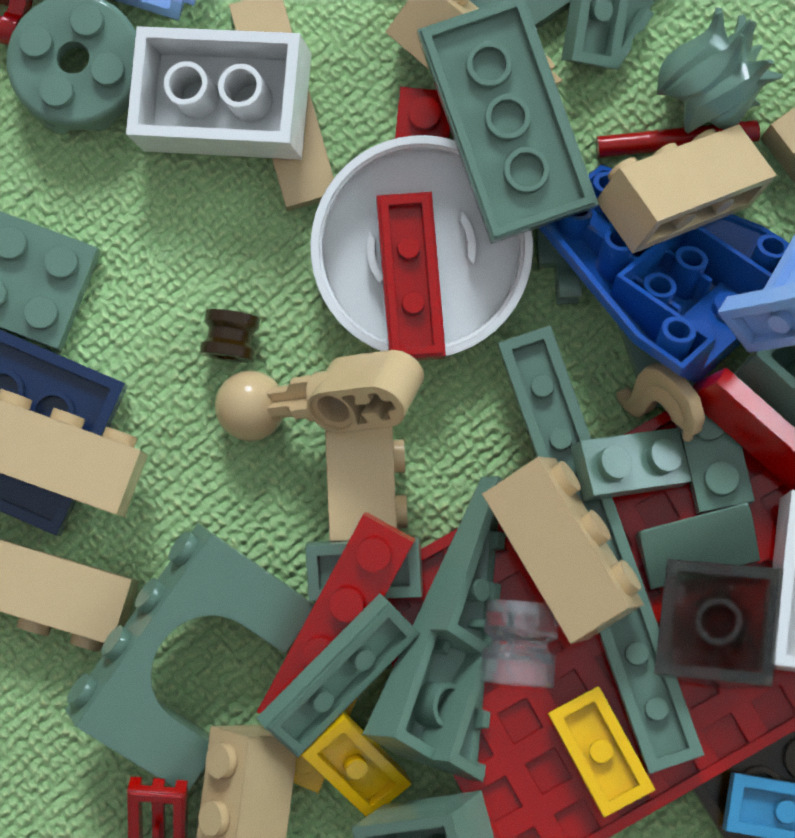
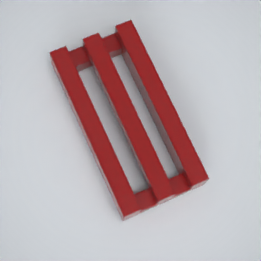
M131 776L127 789L128 838H143L142 802H152V838H165V803L173 804V838H188V781L176 780L175 787H165V779L153 778L152 786L142 785V777Z

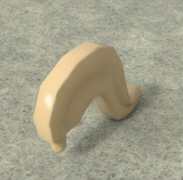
M653 363L645 367L637 376L632 391L629 387H626L617 392V399L624 410L637 418L651 412L659 402L668 412L672 422L683 429L682 438L686 442L692 441L694 435L702 431L705 414L700 396L687 379L680 377L663 364Z

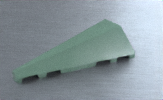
M499 476L481 477L413 624V627L420 634L399 654L362 734L400 757L479 782H483L486 765L478 762L481 729L489 728L490 712L482 709L485 673L494 672L501 584L493 582L496 551L504 549L505 533L498 531V520L482 494L503 480Z

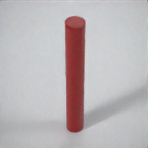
M758 120L740 121L738 123L752 142L760 140ZM711 124L702 125L689 134L682 127L597 136L596 152L598 158L652 153L669 143H676L677 146L689 143L708 129L713 128L716 132L724 129Z

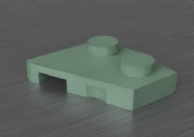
M571 0L561 61L607 70L619 69L632 48L634 37L644 30L654 13L650 8L655 0Z

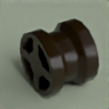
M207 309L204 322L209 327L207 339L201 342L199 354L230 362H254L255 350L251 346L252 334L259 330L260 318L238 311Z

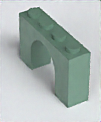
M199 523L196 524L191 532H184L175 541L168 555L169 564L158 579L153 578L143 586L135 601L137 609L124 627L121 625L117 626L108 635L101 649L102 658L90 675L84 673L74 683L67 697V703L69 704L65 708L75 727L157 778L165 779V783L172 787H175L176 780H187L188 791L206 766L209 735L205 730L167 707L155 697L151 680L152 665L157 650L164 639L178 626L191 619L203 616H222L242 624L283 653H286L298 636L314 606L311 601Z

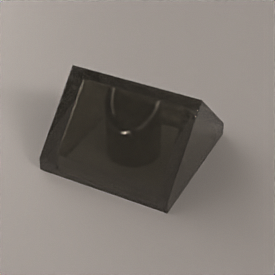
M667 559L654 674L722 689L773 688L784 569Z

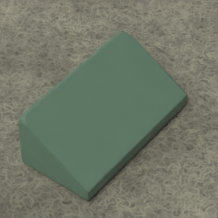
M749 503L645 529L635 535L650 590L760 561Z

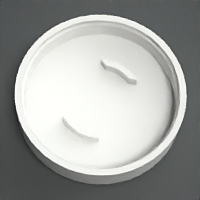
M429 135L400 137L380 143L359 154L330 183L321 198L312 226L310 241L312 269L321 296L339 323L360 341L377 350L387 351L388 342L376 196L432 192L446 356L471 348L486 339L507 320L517 306L527 285L532 266V230L491 244L455 141Z

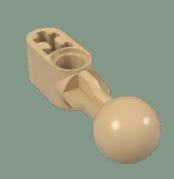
M398 350L338 357L330 363L326 371L294 377L289 385L279 386L273 378L262 372L242 371L229 377L219 388L215 399V413L222 428L229 435L243 441H257L270 436L281 425L283 418L294 417V419L305 418L309 421H314L328 431L337 433L393 427L401 423L424 381V371L414 357Z

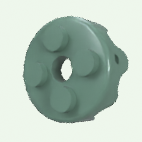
M44 0L32 7L20 19L11 34L6 60V69L11 87L28 112L42 125L57 134L67 135L72 130H106L129 108L136 30L130 20L116 6L105 0ZM74 48L86 50L89 53V62L85 69L78 73H67L61 69V59L67 51Z

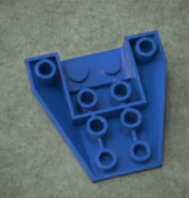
M600 165L588 175L596 198H598L610 180L607 176L613 168ZM599 205L597 208L539 227L545 237L633 344L680 377L695 383L702 380L741 344L717 313L726 297L763 290L789 245L786 240L764 226L733 214L633 254Z

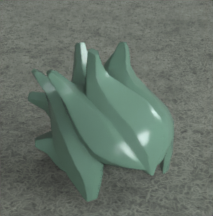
M716 7L708 29L694 39L681 44L668 54L661 64L658 75L657 95H668L684 101V130L688 134L709 121L720 129H727L737 125L751 107L761 104L755 99L759 91L766 84L783 78V74L767 70L774 64L773 60L756 61L762 49V45L752 46L753 34L757 23L750 19L747 21L745 15H738L734 33L727 37L722 8Z

